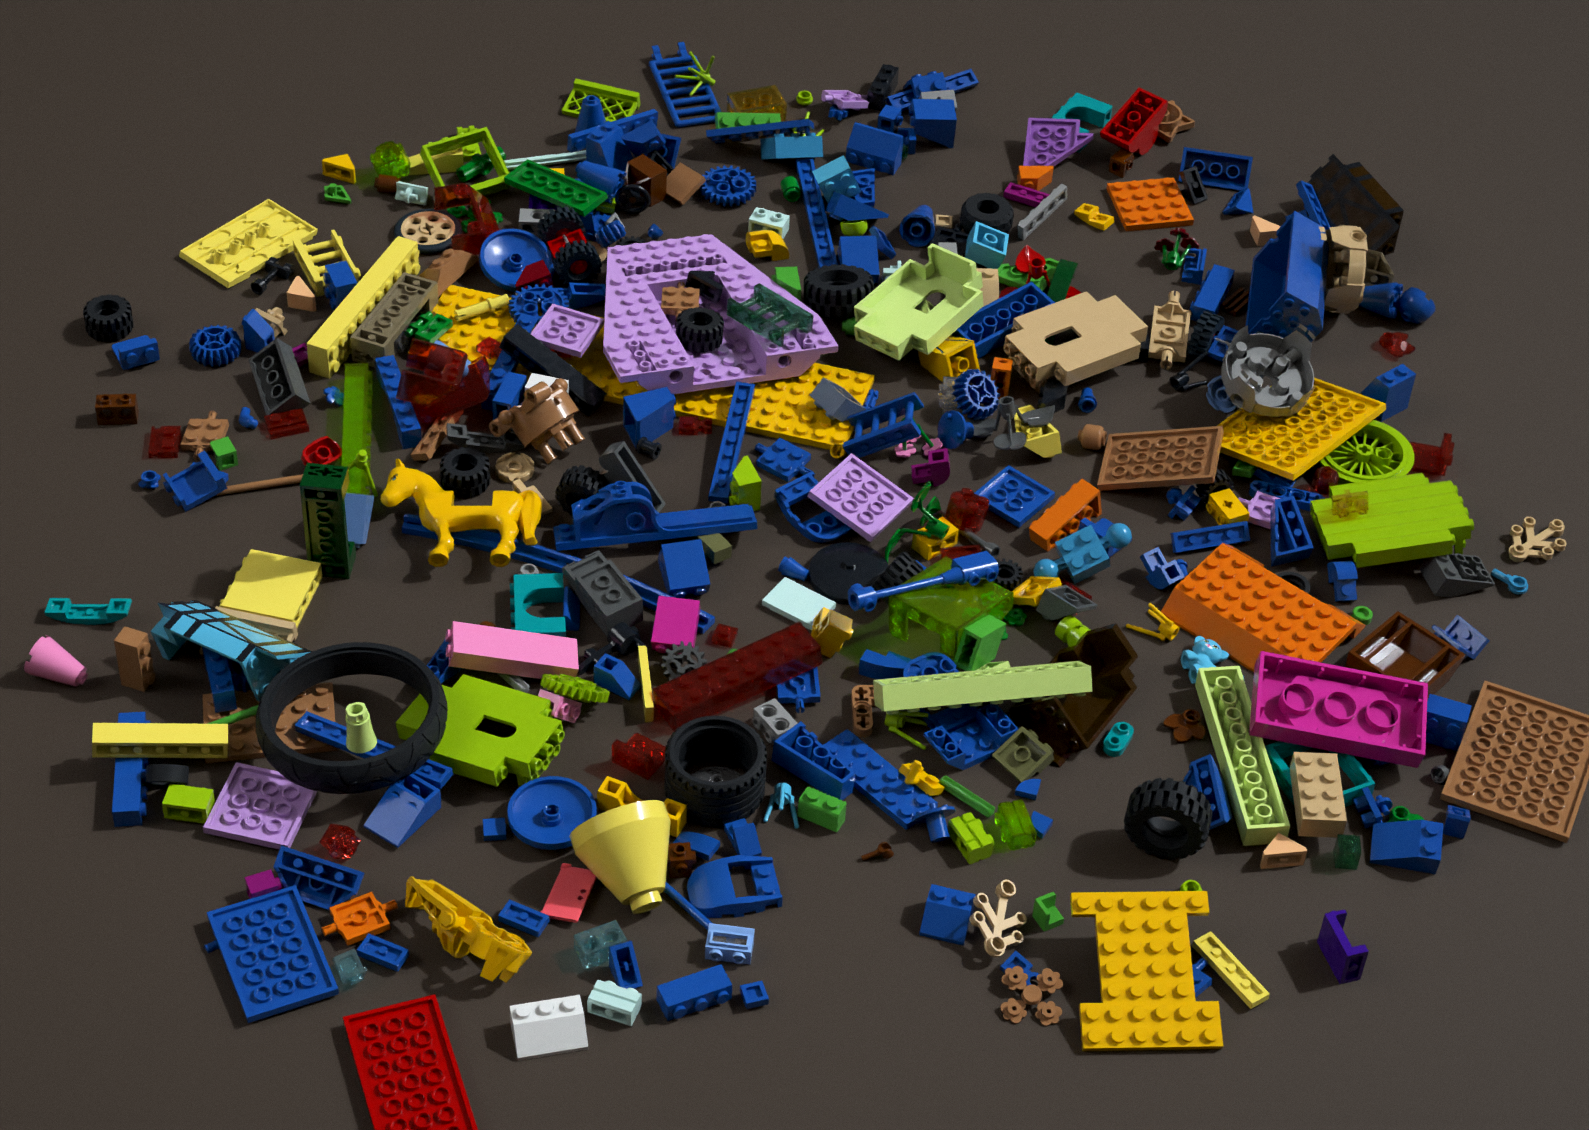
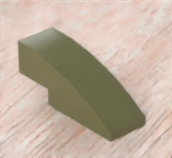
M720 533L687 537L689 541L702 540L704 555L713 564L731 558L732 545Z

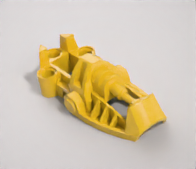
M411 876L407 880L405 907L424 909L428 913V918L432 922V931L437 934L443 949L455 958L461 959L471 952L473 955L485 959L486 961L480 974L481 977L493 982L501 973L499 979L507 983L531 956L532 951L522 938L495 926L489 915L450 889L431 879L427 881L415 879Z

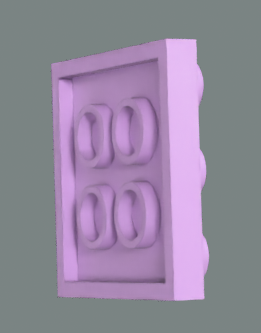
M552 303L531 332V335L549 349L581 358L604 326V319Z

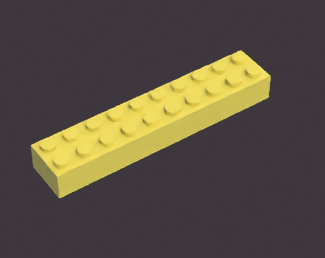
M397 236L307 342L310 373L330 379L352 352L350 337L404 272L418 275L420 271L418 242Z

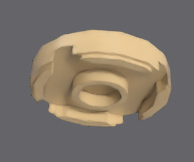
M515 452L504 454L496 461V475L502 481L513 484L512 481L517 479L525 482L534 474V461L524 453H520V455L515 454Z

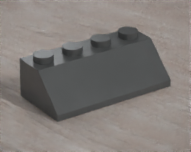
M276 338L248 359L267 417L294 415L311 404L291 346Z

